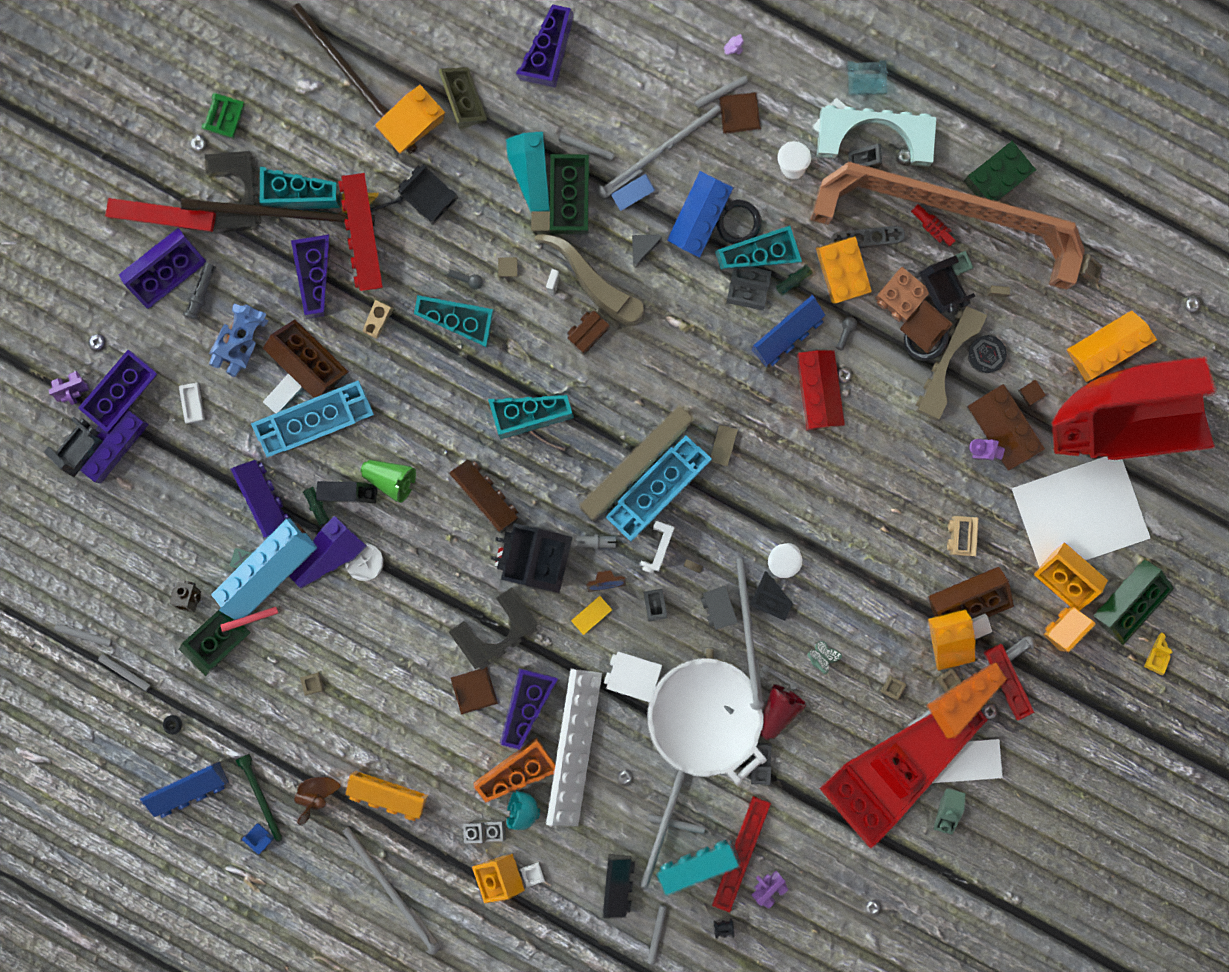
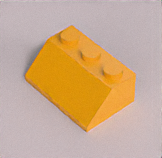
M1065 542L1034 573L1035 577L1066 604L1076 608L1078 611L1101 594L1108 582V579Z

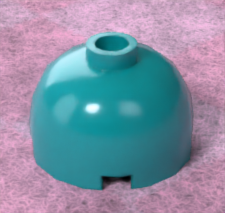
M523 791L512 793L507 806V811H510V817H506L507 827L513 830L529 829L540 817V808H538L537 801L531 794Z

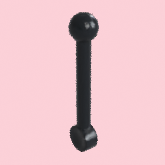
M398 196L395 200L370 207V211L373 212L395 203L400 204L403 202V197Z

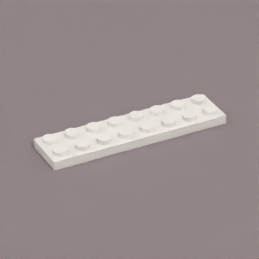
M571 669L547 825L578 826L602 673Z

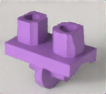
M76 371L68 375L69 382L64 383L62 379L51 381L52 388L49 389V394L57 402L62 401L64 403L69 401L71 405L76 404V398L81 396L82 392L89 390L88 384Z
M974 439L969 447L973 454L972 458L978 460H994V458L1002 460L1005 448L999 447V442L996 440Z
M777 871L771 876L767 874L763 879L758 875L756 879L759 883L754 887L756 891L752 894V897L760 906L764 905L770 908L775 903L772 895L776 891L780 895H784L788 891V887L785 884L786 881Z

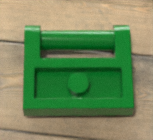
M213 93L211 97L212 103L201 129L234 139L245 102ZM223 102L217 125L213 126L219 103Z

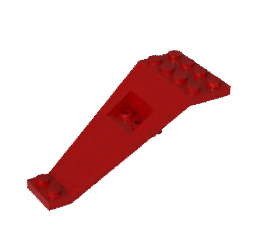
M979 710L957 736L947 739L931 713L843 764L819 789L867 846L873 848L902 818L988 719Z

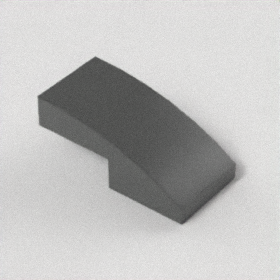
M757 743L756 748L767 761L763 765H758L751 772V784L770 785L771 743ZM753 754L751 755V761L756 758Z

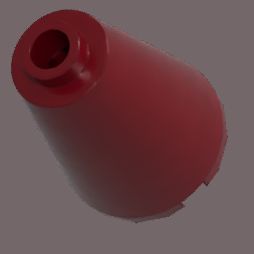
M774 684L771 688L763 712V727L760 736L766 740H770V738L775 739L806 707L805 701L792 691H783L785 687Z

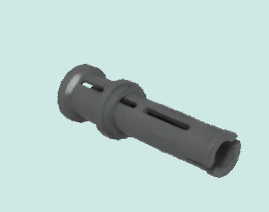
M207 262L204 263L193 295H190L188 298L189 304L182 315L199 321L200 318L198 316L202 306L205 305V294L216 266Z

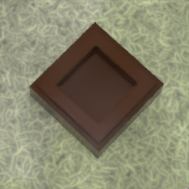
M1036 380L1018 390L1028 406L1046 396Z

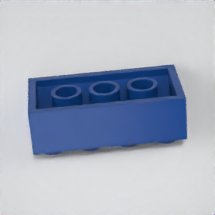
M700 171L667 241L700 258L734 187Z
M811 295L753 345L752 352L765 367L769 364L774 366L780 360L779 356L783 352L788 354L795 348L793 344L798 339L802 342L810 335L808 331L812 327L817 329L824 323L822 319L825 317V314L815 297Z
M217 762L141 797L140 800L153 817L160 815L161 818L172 814L171 809L178 807L181 810L189 806V801L196 799V802L206 798V793L212 790L215 794L225 789L224 785L229 782L220 762Z

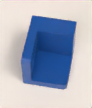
M259 823L242 838V841L258 855L274 840V837Z

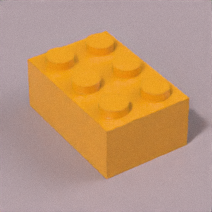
M856 236L816 248L832 303L836 304L872 292Z

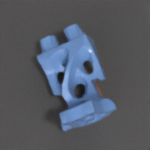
M234 303L232 307L234 321L231 328L229 329L226 324L223 325L209 352L212 355L209 365L219 369L224 361L229 364L225 373L233 377L240 370L245 369L256 344L252 340L257 326L264 327L268 323V320L265 319L266 313L260 312L249 305L240 306ZM245 330L246 335L240 338L237 336V332ZM225 334H228L227 342L224 343L223 337ZM242 345L247 347L245 353L240 351Z

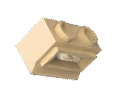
M953 516L952 520H949L948 523L951 539L947 541V550L950 551V555L976 556L978 517Z

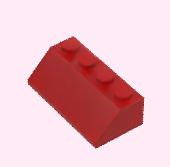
M816 350L798 353L796 357L806 430L845 426L835 351Z

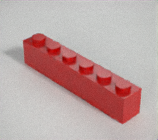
M365 173L341 176L342 181H338L340 192H344L345 200H341L343 212L347 211L348 219H344L346 231L350 230L351 238H347L349 250L353 249L354 257H351L352 269L357 271V276H354L355 288H359L360 291L383 288Z

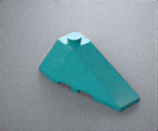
M543 131L522 133L506 139L507 158L530 212H549Z

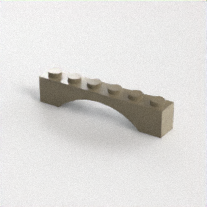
M965 306L963 310L959 309L955 317L957 323L955 327L951 326L948 332V345L941 354L939 362L935 361L931 369L934 373L931 379L927 378L923 388L926 389L924 395H920L917 399L915 406L918 408L916 412L935 421L941 418L948 402L945 393V375L949 361L963 342L980 333L987 317L986 314L968 306Z

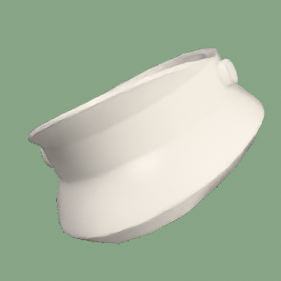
M793 141L781 147L778 154V162L783 174L790 179H797L805 173L811 163V154L807 146L801 142Z
M791 543L776 546L768 557L770 571L779 578H789L798 573L802 566V555L798 547Z

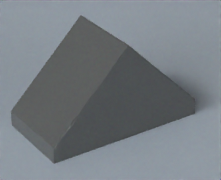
M881 144L849 151V162L879 169L882 164Z
M632 235L633 266L635 268L662 241L661 235Z
M657 589L643 592L648 622L668 619L663 590Z

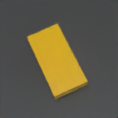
M599 596L571 621L584 635L611 612L612 609Z

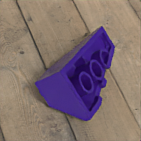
M334 516L314 538L313 543L317 546V549L289 577L302 589L320 579L324 574L338 569L339 566L346 562L349 563L354 560L367 545L342 520Z

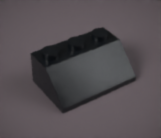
M608 854L602 919L626 918V912L631 911V901L628 900V893H632L633 881H630V873H634L635 862L631 861L632 856Z

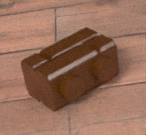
M594 310L591 313L586 312L580 319L582 323L578 327L574 325L567 333L569 335L567 340L583 355L610 329V325Z

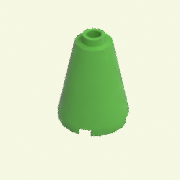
M368 460L362 464L360 470L364 479L395 502L400 503L407 499L412 489H409L410 484H414L416 480V469L407 465Z

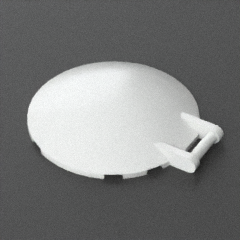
M695 659L676 666L657 684L649 702L648 729L657 751L673 767L696 776H713L726 773L739 786L749 773L758 765H763L767 761L756 748L763 727L762 709L753 710L750 707V703H753L751 681L738 668L715 659ZM724 706L734 709V712L729 714ZM752 754L756 757L738 774L734 773V770Z

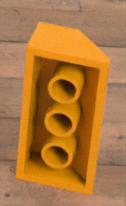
M1131 310L1066 351L1085 381L1088 382L1157 339L1148 324Z
M358 771L350 774L346 795L350 796L349 799L352 801L361 802L363 800L368 802L370 807L379 808L381 806L387 808L386 812L397 815L399 812L405 814L404 817L413 821L416 818H421L428 798L427 794Z

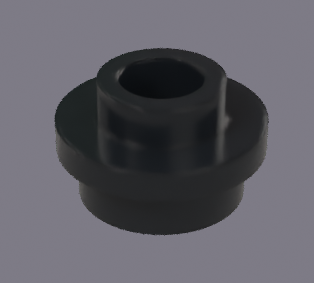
M170 715L163 721V729L168 734H177L182 729V720L176 715ZM171 721L176 723L175 728L170 726Z

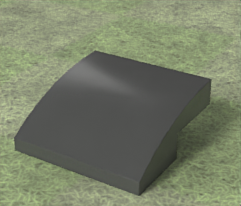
M752 267L733 269L726 303L764 311L771 271Z

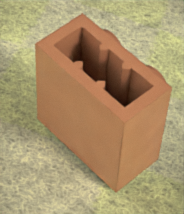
M901 267L875 299L882 309L885 310L887 308L892 312L891 316L895 320L905 322L927 297L929 292L924 284Z

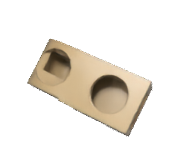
M375 300L364 325L363 333L378 339L394 308Z

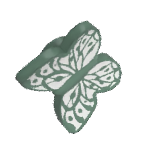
M819 641L815 645V650L807 653L812 665L820 669L825 675L829 672V663H835L842 658L840 652L832 648L828 649L824 641Z

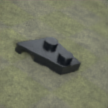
M765 571L750 605L785 621L793 603L772 579L770 574Z

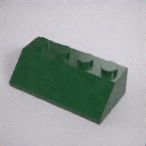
M1144 559L1135 568L1133 573L1123 581L1122 585L1110 595L1105 604L1097 610L1094 618L1120 644L1124 645L1174 588L1161 569Z

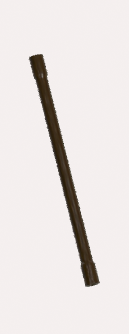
M295 4L291 8L293 14L304 24L368 104L382 118L388 113L317 27L301 4ZM414 143L409 148H407L406 151L410 155L414 153L418 149V147Z
M181 198V210H202L345 223L344 219H348L347 213ZM371 215L373 226H375V215Z

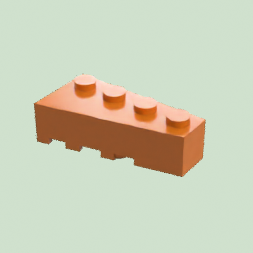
M997 663L987 665L927 704L947 739L957 736L1006 680Z
M536 737L476 780L474 788L486 803L515 789H520L530 783L542 780L552 774L554 775L556 763Z

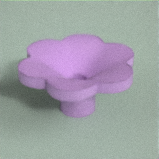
M742 35L734 36L729 40V43L724 47L726 55L731 53L741 54L743 52L741 47L744 43Z

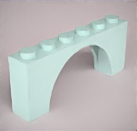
M827 105L825 108L822 107L820 111L817 157L836 158L840 143L849 131L863 124L878 123L894 129L901 135L908 146L911 165L930 167L933 163L936 117H931L930 114L916 116L910 112L893 114V111L890 110L874 112L873 109H863V111H859L853 107L837 109L833 105Z

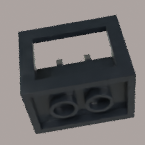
M514 523L512 533L505 531L504 539L496 537L495 541L505 544L501 558L492 556L491 560L498 561L497 569L503 570L501 576L503 581L560 593L573 537Z

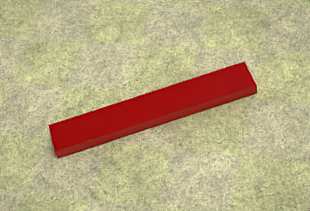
M108 198L105 217L213 232L216 213L201 210H181L179 207Z
M752 796L734 844L741 863L739 867L723 873L712 902L713 907L731 912L769 811L770 802Z

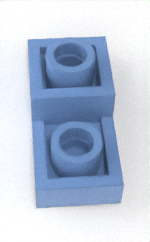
M644 174L612 193L611 196L621 211L654 192L655 188L647 174Z

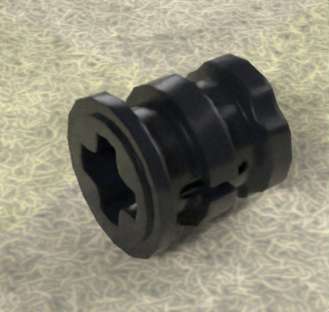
M732 918L727 922L725 920H721L718 923L713 921L715 939H718L719 936L727 938L728 935L734 938Z

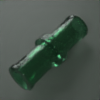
M805 264L794 274L790 273L788 278L779 285H776L775 288L783 296L793 287H798L800 282L812 275L813 272Z
M314 487L304 490L303 493L310 506L309 510L313 512L319 523L318 525L321 526L329 522L330 519L323 508V501L316 500L317 495Z

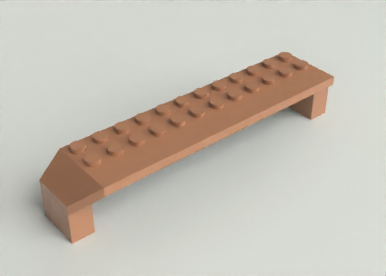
M852 162L846 163L824 178L819 187L811 221L829 225L833 218L838 198L857 187L1042 236L1055 258L1049 285L1068 290L1077 282L1085 249L1074 222Z

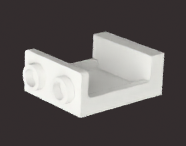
M659 521L655 522L653 529L662 532L663 536L653 564L643 561L640 564L643 566L642 570L652 574L654 571H659L674 530L673 526Z
M620 651L617 652V655L613 654L610 662L613 668L611 673L607 672L604 684H607L606 689L650 702L662 665Z

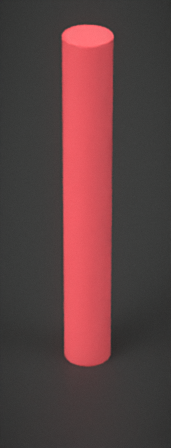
M275 606L221 624V630L225 632L278 614L277 607Z

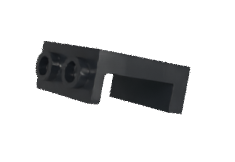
M425 164L421 167L417 166L412 171V176L408 180L402 181L398 187L399 195L431 225H434L458 199L457 194L438 179Z
M956 255L919 272L940 313L947 311L949 314L959 309L958 306L963 308L971 304L970 300L976 297L974 293L966 295L952 268L953 265L959 262Z
M73 417L71 420L77 427L57 451L48 446L44 453L62 471L75 477L103 441L98 437L99 432L92 428L90 423L83 418L78 420Z

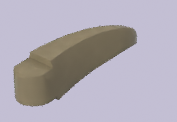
M539 234L535 236V242L553 247L568 260L587 296L605 314L626 326H635L642 322L645 316V309L641 300L605 280L568 241L551 235Z

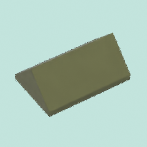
M469 67L439 69L459 130L486 121L487 118Z

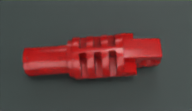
M919 204L911 211L923 223V228L939 243L943 240L947 245L951 246L956 241L949 234L952 230L935 214L930 215Z

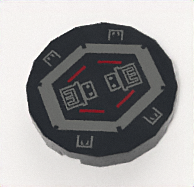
M990 335L981 336L974 340L968 350L969 363L975 370L981 373H994L1003 366L1007 357L1006 347L1003 342L997 337Z

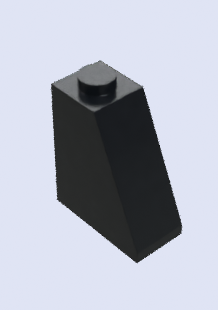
M317 481L316 500L376 504L377 487L373 484L361 482Z

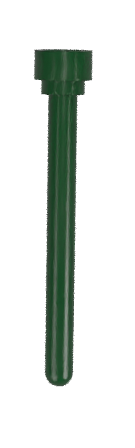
M250 754L244 755L235 760L237 766L241 767V770L244 769L275 841L280 842L282 835L251 768V761L253 760Z

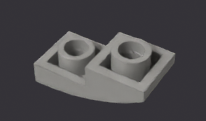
M505 821L463 824L464 843L506 840Z

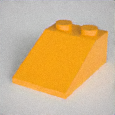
M418 85L375 124V127L401 154L441 124L445 111L421 85Z
M966 610L928 619L938 671L975 662L973 623Z

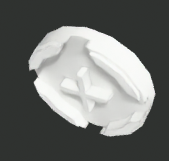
M365 543L367 547L354 560L345 563L348 573L359 581H369L376 578L383 568L384 558L381 551L369 543Z

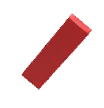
M1003 644L985 651L984 654L989 665L997 663L1006 678L1000 688L1015 720L1019 721L1035 713Z

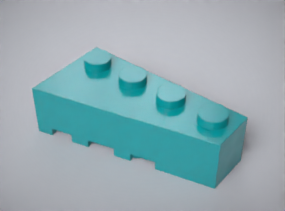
M260 166L261 206L291 209L340 208V189L336 182L313 177L307 178L299 174L284 173V171L269 170Z
M791 226L715 251L721 270L788 265L802 262Z
M417 295L415 315L482 346L488 347L494 309Z
M567 395L488 399L500 439L574 418Z

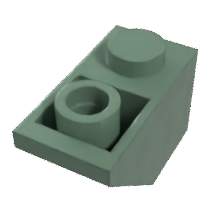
M946 788L940 801L934 830L953 834L964 812L965 793Z

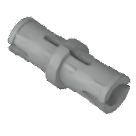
M577 536V541H585V543H577V548H594L595 550H598V548H616V543H608V541H616V536Z

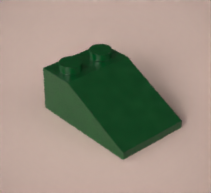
M219 610L179 647V650L205 676L216 668L251 633L244 625L222 632L220 625L234 619Z

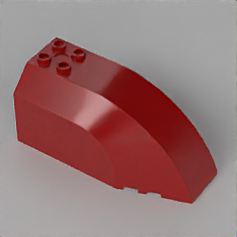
M1206 357L1139 365L1107 374L1083 386L1061 406L1052 422L1054 454L1071 456L1086 454L1090 455V458L1105 456L1108 460H1120L1214 448L1203 400L1204 395L1215 394Z

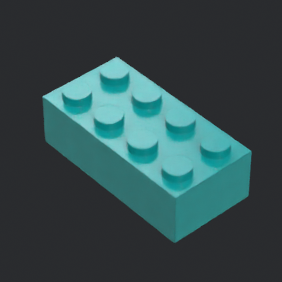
M725 839L715 843L716 845L712 849H709L707 846L696 852L697 855H684L678 859L677 863L669 861L662 864L657 875L665 896L739 867L741 862L733 842H727Z

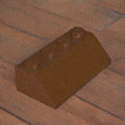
M295 319L272 333L263 347L313 398L330 392L349 372Z
M1004 384L967 406L987 439L996 440L999 442V447L1005 448L1001 461L1007 471L1045 449Z
M466 460L451 470L449 474L500 533H503L519 519L517 517L519 512L512 504L508 506L505 503L506 497L500 490H494L492 487L494 483L487 475L485 477L482 476L479 472L481 468L475 461L471 463L470 460Z
M1000 567L988 570L928 596L935 617L966 610L971 619L983 614L991 617L1014 607L1009 581Z

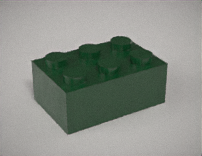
M1011 141L969 174L964 182L976 196L998 202L1030 177L1036 169L1017 145Z

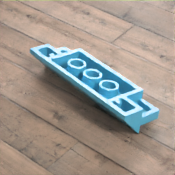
M358 380L255 421L251 425L266 457H270L355 424L357 421L374 415L367 395Z
M685 436L674 448L671 447L618 501L619 504L606 518L632 542L712 461V458Z
M286 519L211 594L221 607L219 611L234 620L250 615L317 549V546L306 533H301L291 519Z

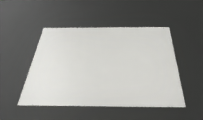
M1102 457L1011 488L1039 567L1064 542L1083 559L1089 560L1150 539L1123 459L1108 460L1107 457Z

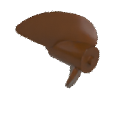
M314 777L303 781L297 788L294 800L296 804L305 806L306 810L298 818L297 824L302 826L309 820L310 809L318 810L326 806L324 798L338 790L341 785L328 777Z

